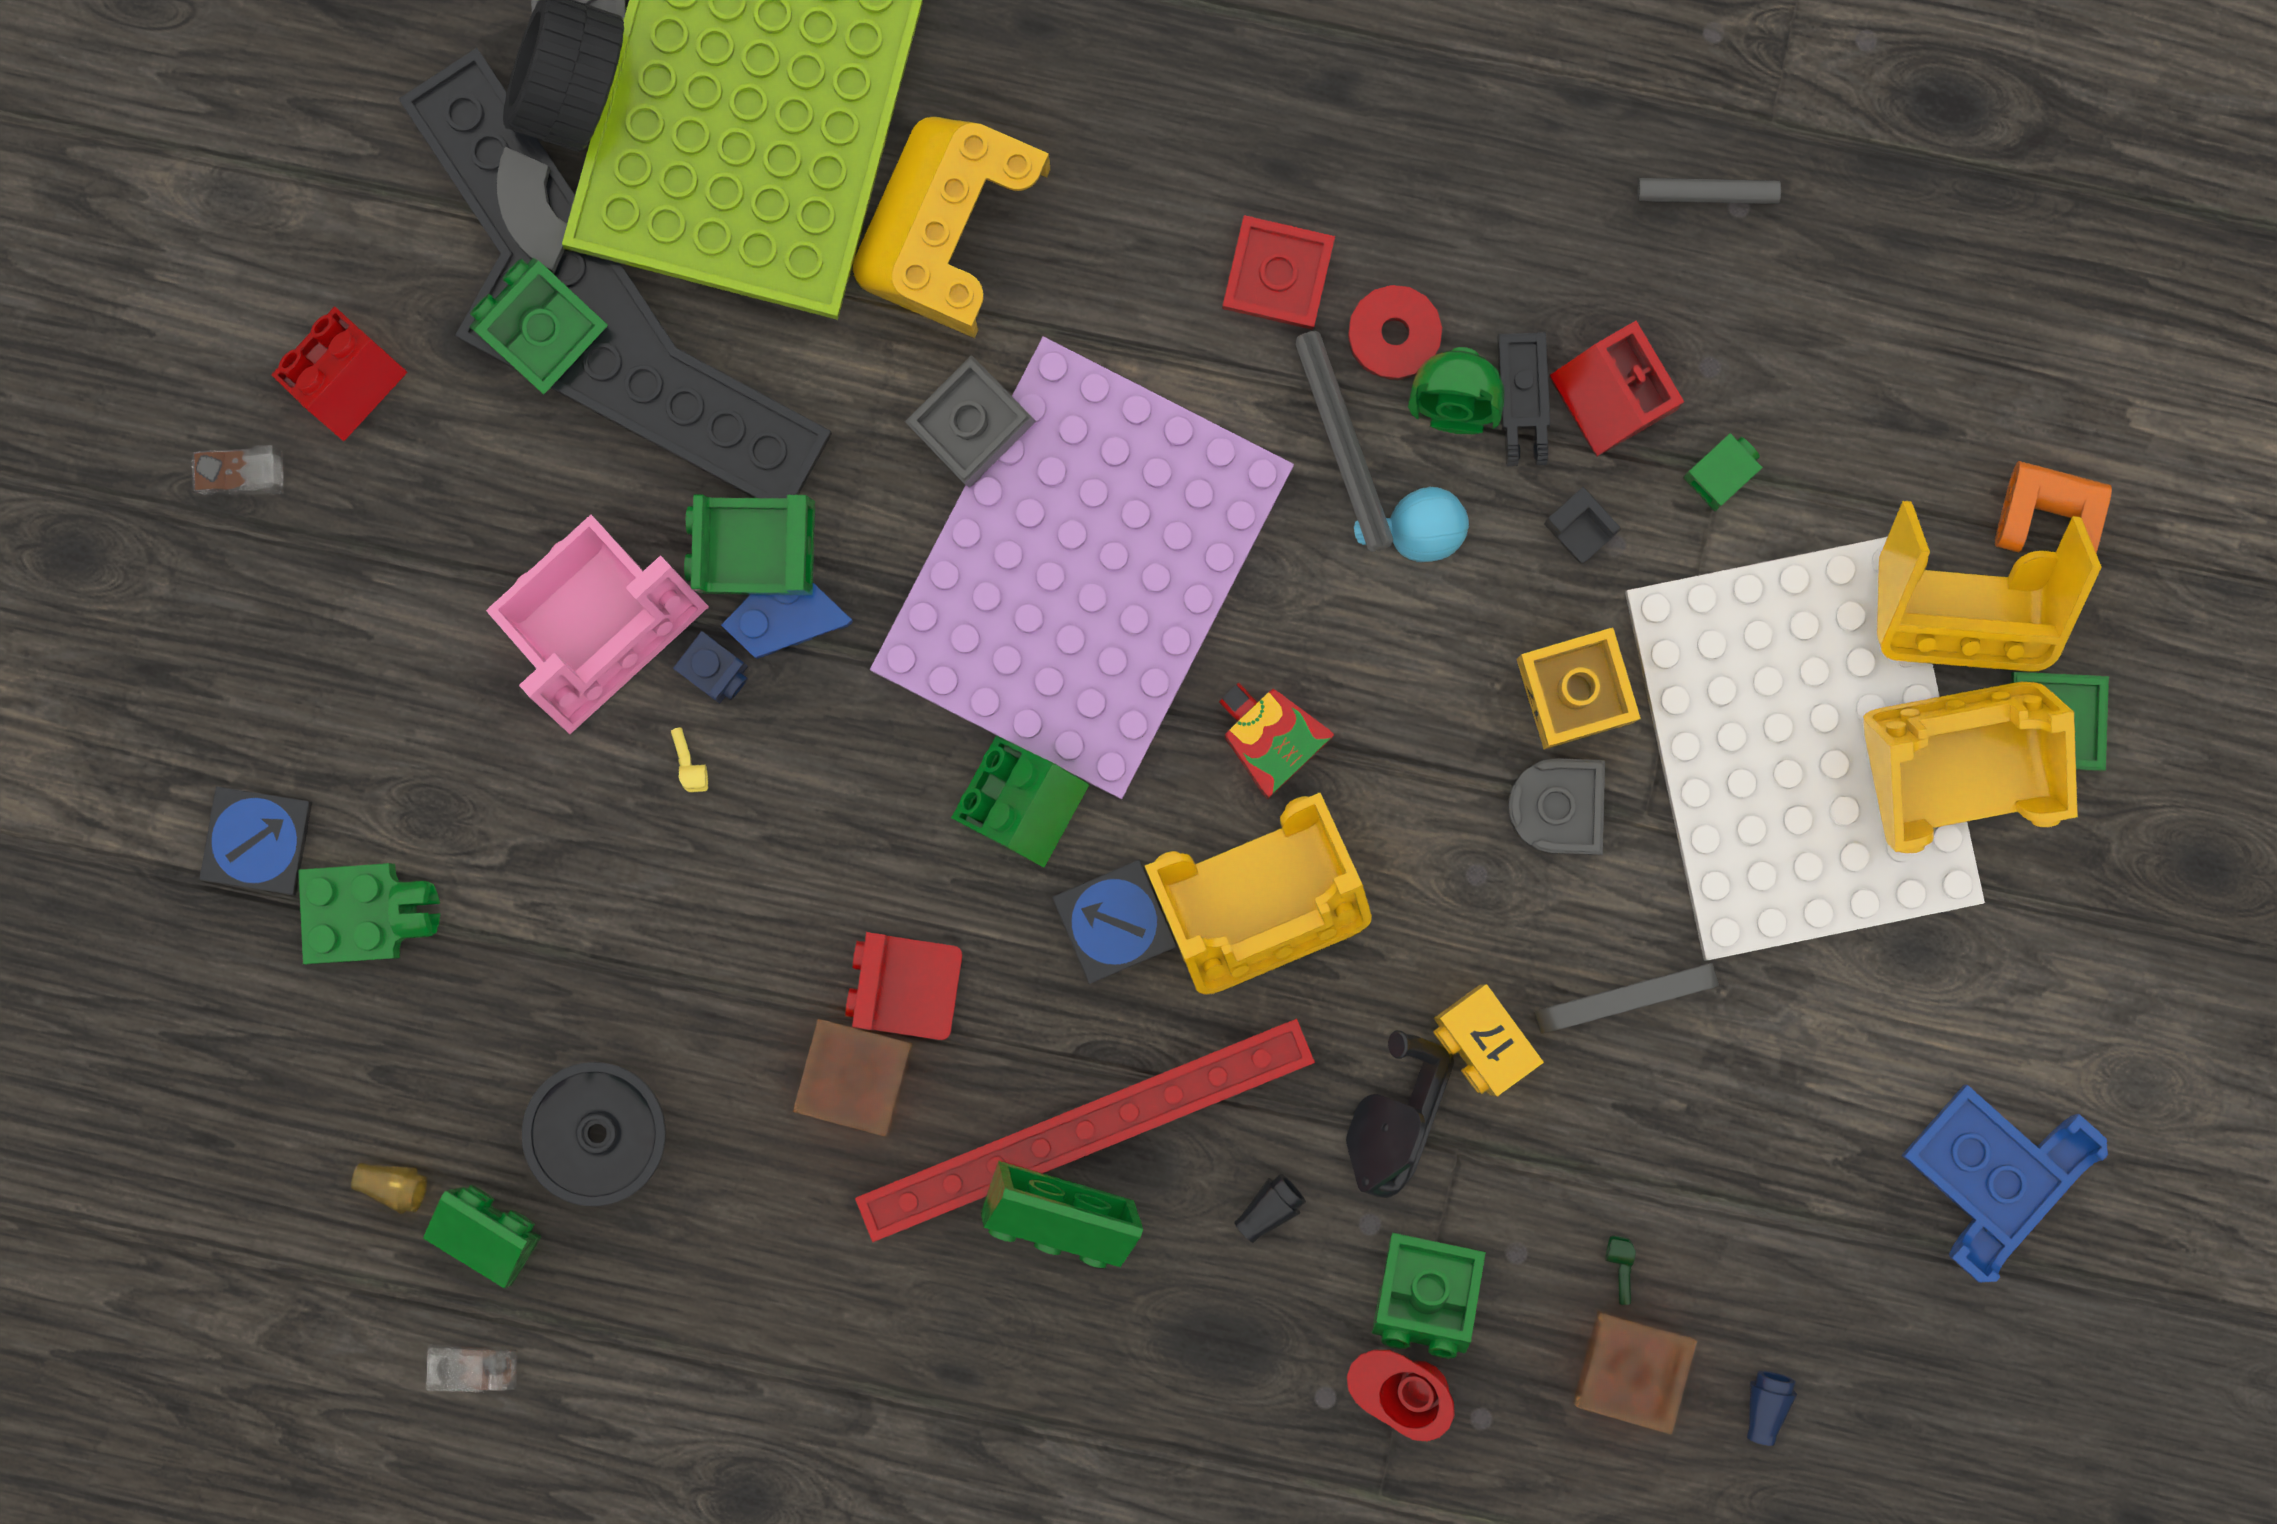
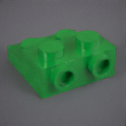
M533 257L528 264L523 259L518 260L507 271L502 280L508 285L496 298L491 294H487L479 301L470 313L476 320L469 327L542 394H545L608 324L548 268Z
M1392 1233L1389 1240L1383 1280L1379 1289L1372 1334L1382 1336L1381 1342L1392 1348L1405 1349L1410 1346V1342L1429 1346L1428 1352L1440 1358L1451 1359L1457 1356V1352L1466 1353L1472 1338L1486 1252Z

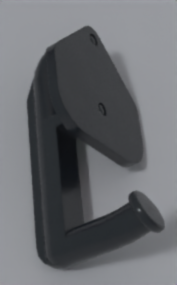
M1400 1030L1392 1032L1389 1036L1388 1048L1391 1055L1396 1059L1410 1056L1423 1061L1408 1105L1378 1094H1371L1365 1097L1356 1108L1346 1136V1144L1359 1190L1381 1198H1389L1398 1194L1414 1175L1454 1065V1056L1452 1053L1449 1055L1442 1045L1419 1036L1406 1034Z

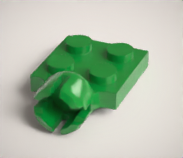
M385 863L298 870L303 964L400 958V946L403 940L406 938L429 937L434 935L439 928L441 913H417V906L440 904L435 885L428 881H399L396 875L395 864Z

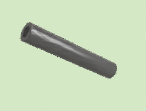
M1639 178L1637 187L1638 201L1779 204L1781 198L1780 180Z

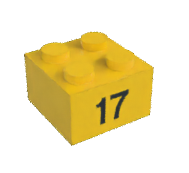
M1613 627L1521 654L1516 659L1543 749L1629 725L1641 719Z
M1487 984L1478 985L1433 1018L1439 1026L1433 1031L1434 1035L1449 1055L1451 1053L1454 1055L1457 1052L1467 1064L1461 1072L1477 1093L1483 1094L1486 1091L1489 1095L1497 1097L1544 1063Z

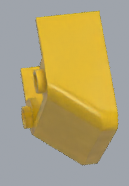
M1902 501L1879 556L1877 638L1882 653L1887 658L1896 661L2029 672L2041 671L2052 666L2059 659L2102 568L2082 518L2072 516L2056 552L2034 551L2025 554L2015 562L2008 577L1925 570L1930 550L1911 501Z

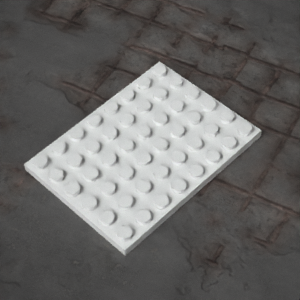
M1887 537L1645 586L1625 592L1704 961L1985 903L1967 822L1933 828V841L1926 845L1924 850L1917 853L1895 852L1885 839L1864 737L1863 717L1865 713L1874 709L1940 697L1933 664L1891 660L1882 653L1877 638L1879 556Z

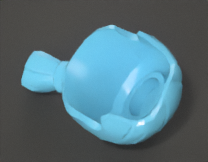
M1438 487L1421 488L1408 494L1397 504L1391 517L1386 518L1393 536L1392 543L1404 557L1416 562H1432L1449 557L1462 545L1467 537L1469 528L1467 512L1459 499L1450 491ZM1357 520L1354 526L1355 537L1358 543L1366 545Z

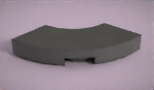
M505 147L497 174V197L502 218L510 234L530 258H536L554 273L565 250L562 246V241L567 224L555 215L549 205L546 186L550 167Z

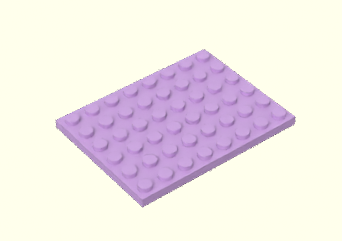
M1043 336L1012 395L1036 422L970 488L965 485L870 671L994 735L1053 762L1074 776L1122 800L1285 485L1294 464Z

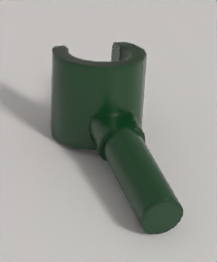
M1612 1235L1609 1237L1605 1261L1620 1264L1618 1269L1619 1304L1629 1305L1631 1304L1630 1274L1636 1251L1631 1240Z

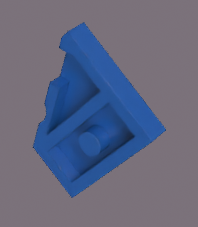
M813 583V595L751 594L721 626L756 659H759L788 646L798 645L833 630L846 628L853 620Z

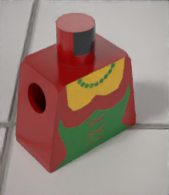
M1238 683L1219 701L1237 721L1225 734L1224 738L1267 800L1334 736L1327 727L1275 689L1269 691L1257 702Z

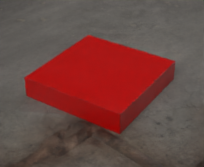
M1244 215L1222 309L1314 330L1335 236Z

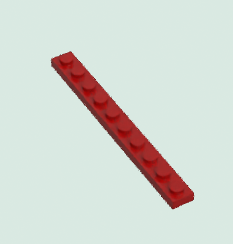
M1294 1019L860 1195L855 1200L873 1243L986 1197L998 1161L1045 1173L1315 1062L1297 1019Z

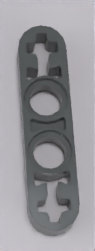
M1709 963L1549 1006L1534 1012L1540 1034L1714 988L1719 986L1714 965Z

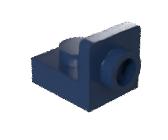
M703 631L700 632L673 667L674 670L719 704L725 697L732 700L748 680L743 675L748 666Z

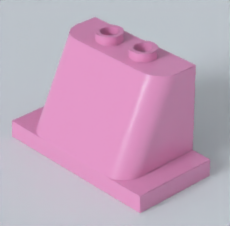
M590 515L566 538L556 543L550 552L531 570L521 575L515 584L486 611L536 668L519 686L539 707L571 734L708 609L709 606L661 555L643 571L606 529Z

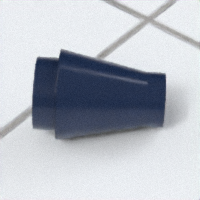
M1758 1371L1756 1380L1750 1382L1749 1430L1747 1439L1762 1445H1775L1777 1435L1797 1396V1393L1793 1391L1795 1380L1775 1372Z

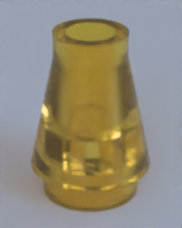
M360 1163L354 1171L351 1187L352 1190L361 1192L400 1214L406 1211L414 1213L423 1202L427 1188V1178L424 1175L418 1174L416 1168L376 1166Z

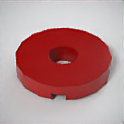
M1390 285L1373 290L1359 301L1350 318L1348 340L1353 356L1364 370L1386 379L1402 380L1416 376L1422 364L1436 355L1440 348L1442 325L1437 309L1425 295L1411 287ZM1389 321H1399L1406 326L1408 338L1400 345H1391L1384 340L1381 333L1382 327Z

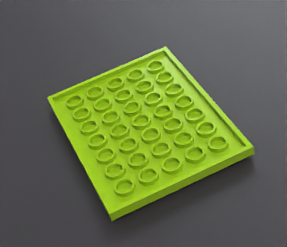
M629 0L624 17L623 43L606 105L590 140L562 241L563 248L838 320L923 0Z

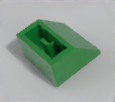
M996 735L951 818L1044 868L1089 784L1053 762Z
M470 1185L469 1188L460 1187L445 1191L439 1200L423 1239L505 1289L512 1286L541 1239L540 1235L532 1231L535 1223L514 1210H510L509 1213H502L491 1206L495 1199L473 1185Z

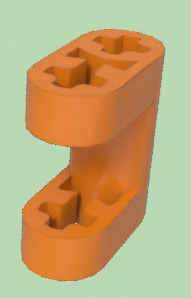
M2018 461L2009 481L1996 532L1995 546L2019 553L2026 541L2035 508L2072 518V516L2081 517L2094 550L2097 553L2110 503L2111 485Z

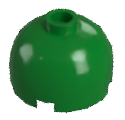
M1457 347L1453 350L1436 354L1422 364L1417 371L1411 388L1408 408L1412 416L1418 420L1420 412L1430 417V427L1454 434L1483 433L1484 424L1493 423V429L1499 426L1504 406L1505 388L1498 370L1489 361L1479 356L1473 349Z

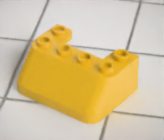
M927 117L919 121L908 138L854 258L853 273L859 286L869 293L975 339L978 332L976 317L983 303V289L976 277L949 265L950 259L985 181L989 180L1013 191L1026 190L1037 182L1040 175L1047 178L1050 171L1049 153L978 123L941 117Z

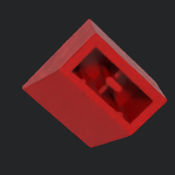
M334 306L327 315H323L313 324L311 332L295 349L283 356L279 367L271 375L303 407L344 442L408 372Z
M1637 321L1594 344L1549 375L1550 380L1596 457L1676 412L1684 403L1683 398Z

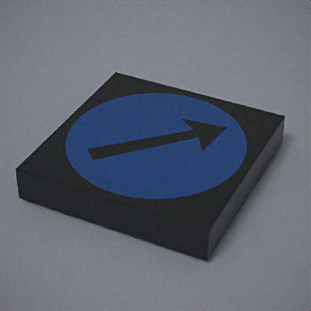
M216 786L199 880L296 895L299 881L298 870L301 869L312 802Z
M1140 860L1052 897L1089 984L1177 947Z

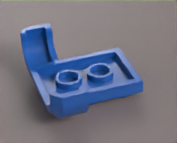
M1963 1085L1901 1156L1973 1219L1954 1243L1949 1257L1977 1282H1997L2000 1278L1999 1271L2012 1252L2072 1184L2090 1166L2098 1161H2103L2108 1156L2107 1138L2080 1114L2067 1118L2036 1146L1971 1087Z

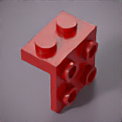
M866 932L865 942H856L853 958V969L861 970L858 989L850 988L847 997L845 1016L853 1017L852 1027L938 1040L947 1039L952 1029L963 956L961 949L952 945Z

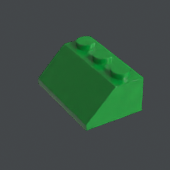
M1001 1161L997 1163L981 1211L983 1227L989 1229L988 1233L995 1238L1008 1242H1014L1016 1238H1021L1034 1242V1246L1037 1249L1052 1255H1060L1062 1251L1079 1255V1259L1082 1262L1097 1268H1106L1107 1264L1121 1267L1143 1232V1226L1134 1200Z

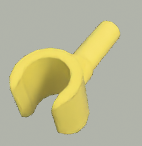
M682 728L671 730L679 757V779L683 788L688 792L707 791V766L692 765Z

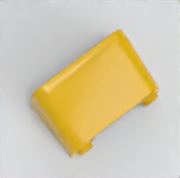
M2034 682L2010 683L1882 707L1865 713L1863 717L1864 737L1885 839L1895 852L1917 853L1924 850L1925 846L1934 839L1933 828L2008 813L2018 812L2038 827H2052L2058 825L2061 820L2078 817L2074 711L2042 684Z
M1321 793L1310 797H1298L1290 801L1280 816L1281 829L1195 864L1193 858L1188 854L1171 851L1159 856L1155 862L1145 865L1188 972L1199 993L1214 994L1352 937L1363 931L1370 924L1372 915L1363 884Z

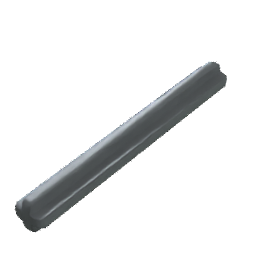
M1318 331L1304 333L1297 337L1295 345L1367 548L1371 552L1384 550L1392 545L1393 536L1324 342Z

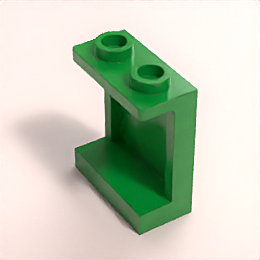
M694 494L693 506H688L686 510V531L688 535H692V553H687L684 561L686 582H691V589L700 594L813 595L815 501L807 495H787V498H711L705 495Z

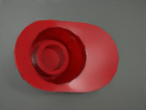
M1371 1350L1360 1354L1351 1363L1347 1374L1348 1390L1355 1403L1367 1413L1391 1426L1402 1435L1417 1441L1428 1442L1440 1438L1450 1429L1455 1416L1454 1401L1449 1392V1385L1444 1374L1436 1366L1426 1361L1410 1360L1390 1350Z

